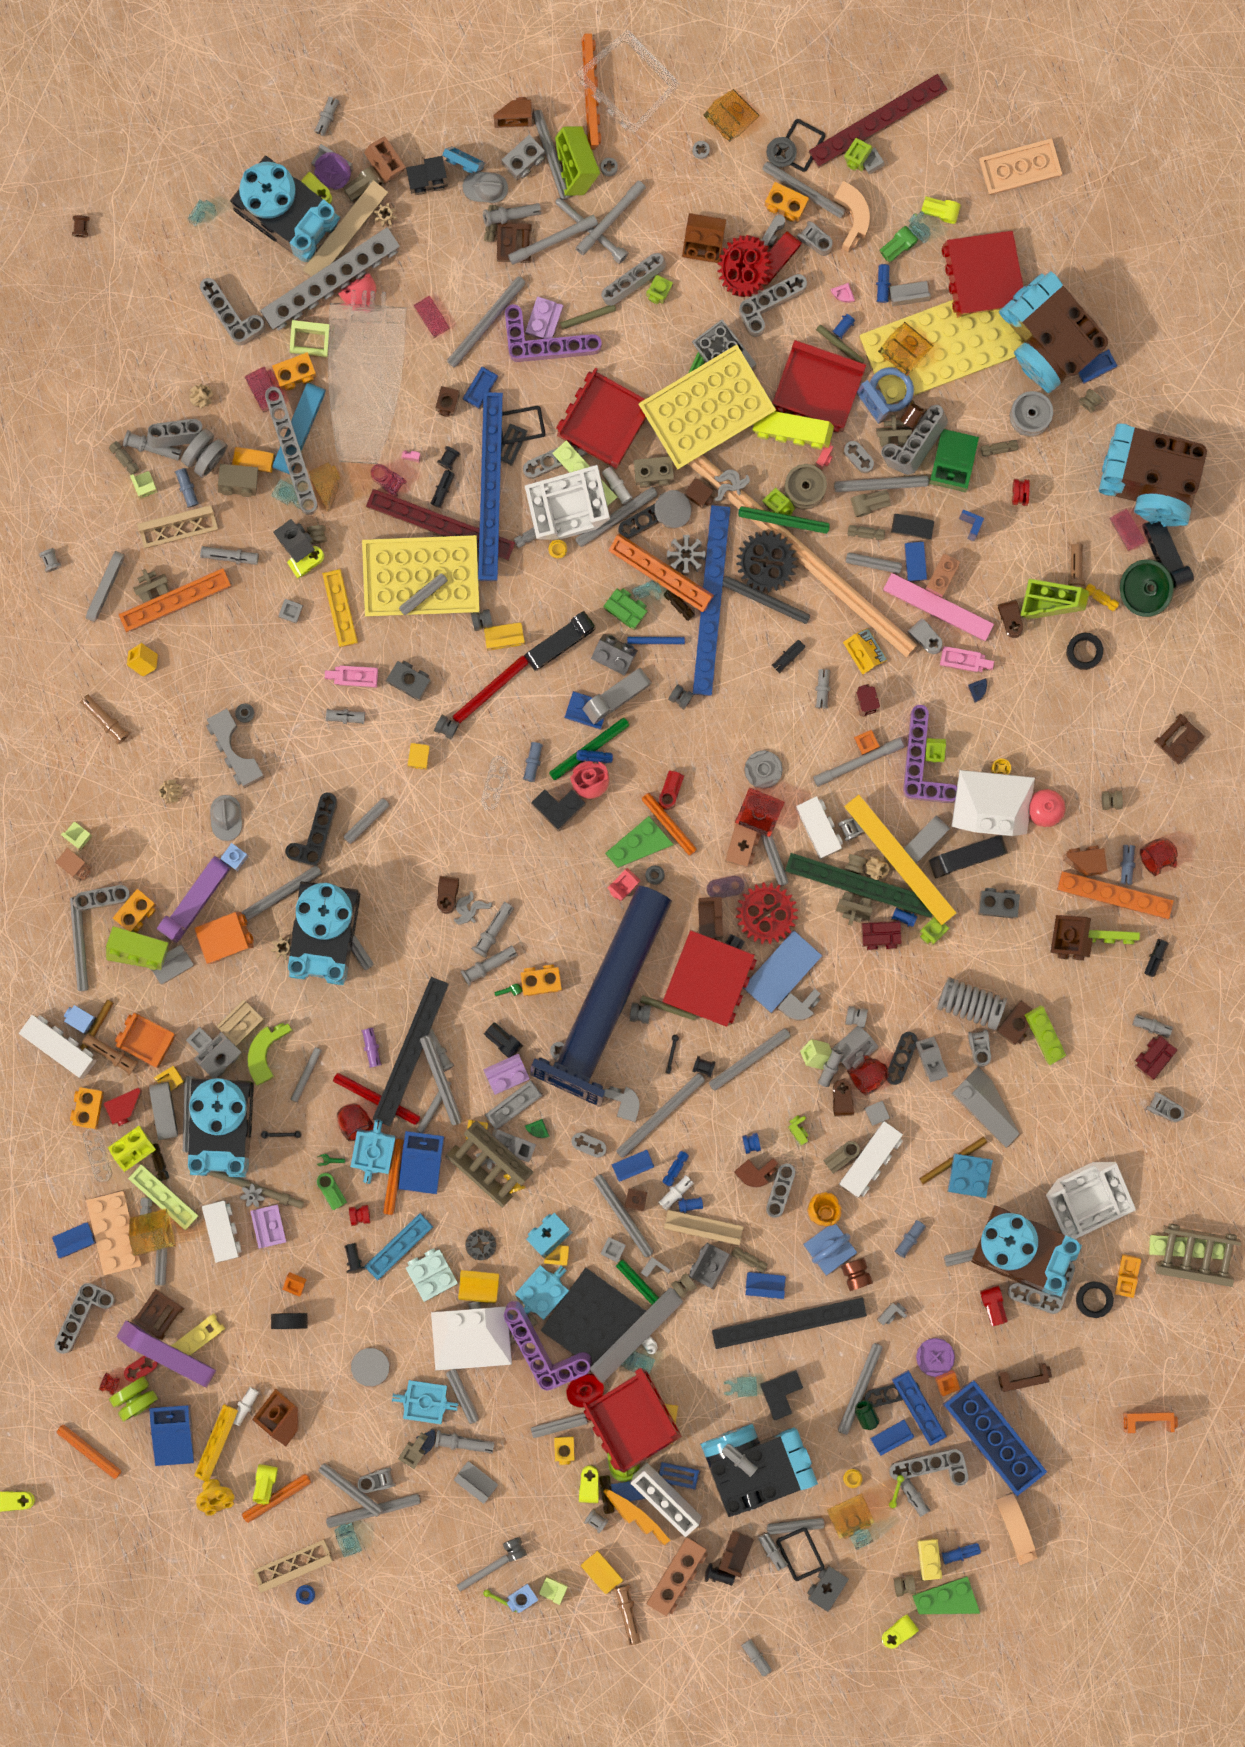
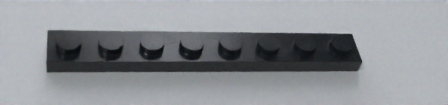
M434 977L430 978L372 1120H378V1122L381 1120L383 1121L382 1124L391 1127L423 1050L420 1038L429 1035L448 989V983Z
M862 1297L712 1330L715 1349L862 1318L866 1317L867 1314Z

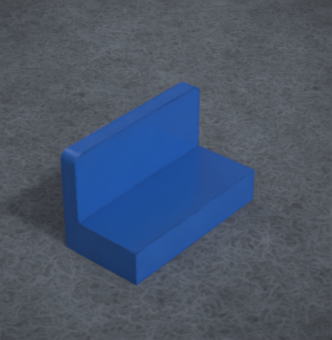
M962 510L959 519L973 525L967 539L975 541L984 518Z
M647 1150L611 1164L619 1182L654 1168Z
M83 1223L52 1237L59 1259L96 1244L88 1223Z
M748 1272L745 1295L784 1299L786 1277Z
M903 1419L870 1439L879 1455L882 1456L914 1438V1435Z

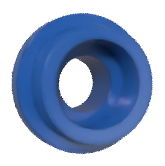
M302 1585L296 1591V1599L301 1604H310L315 1599V1591L309 1585ZM303 1591L309 1592L308 1598H303Z

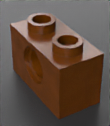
M1020 1000L996 1032L1013 1045H1016L1017 1042L1021 1044L1027 1037L1025 1032L1030 1027L1025 1014L1033 1009ZM1016 1019L1023 1020L1024 1027L1022 1029L1015 1028L1014 1021Z

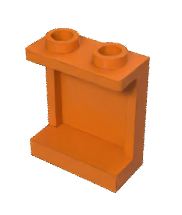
M234 912L194 928L207 964L219 962L223 958L254 948V938L248 932L246 926L248 922L244 914Z
M135 1012L133 1015L129 1014L124 1023L126 1025L123 1032L120 1031L116 1037V1047L159 1068L176 1034Z
M1173 1412L1123 1413L1125 1433H1136L1135 1421H1166V1431L1175 1432V1428H1178V1418L1174 1416Z

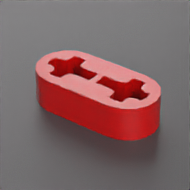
M142 1356L125 1368L124 1377L127 1381L134 1382L154 1371L158 1366V1362L154 1361L152 1368L147 1366L143 1369L142 1365L146 1363L145 1359L147 1357ZM130 1368L132 1370L140 1368V1371L136 1373L137 1377L135 1379L128 1376Z

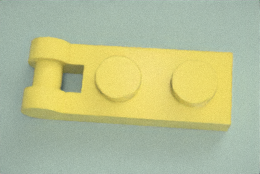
M213 1313L171 1346L191 1356L226 1328L223 1324H219L216 1320L217 1316ZM209 1324L214 1329L211 1333L206 1328Z

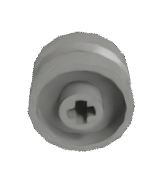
M1036 391L1025 392L1017 397L1011 407L1009 414L1010 423L1020 435L1026 437L1038 436L1045 432L1050 425L1053 417V406L1044 394ZM1031 411V414L1034 413L1035 415L1030 416L1028 412Z
M204 429L187 447L181 462L188 468L195 466L194 472L201 478H204L219 463L228 445L220 439L214 441V434Z

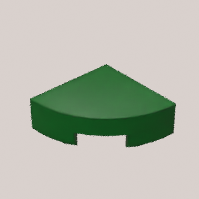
M543 1119L525 1125L526 1130L535 1137H550Z

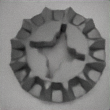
M777 137L768 144L766 154L768 161L782 168L789 166L795 160L797 149L790 139ZM778 147L781 150L787 149V151L785 152V158L781 155L776 156V154L778 153Z
M475 1230L466 1239V1251L476 1260H486L494 1254L496 1240L487 1230ZM478 1237H480L482 1242H489V1244L484 1246V1253L480 1251V1248L472 1247L478 1243Z

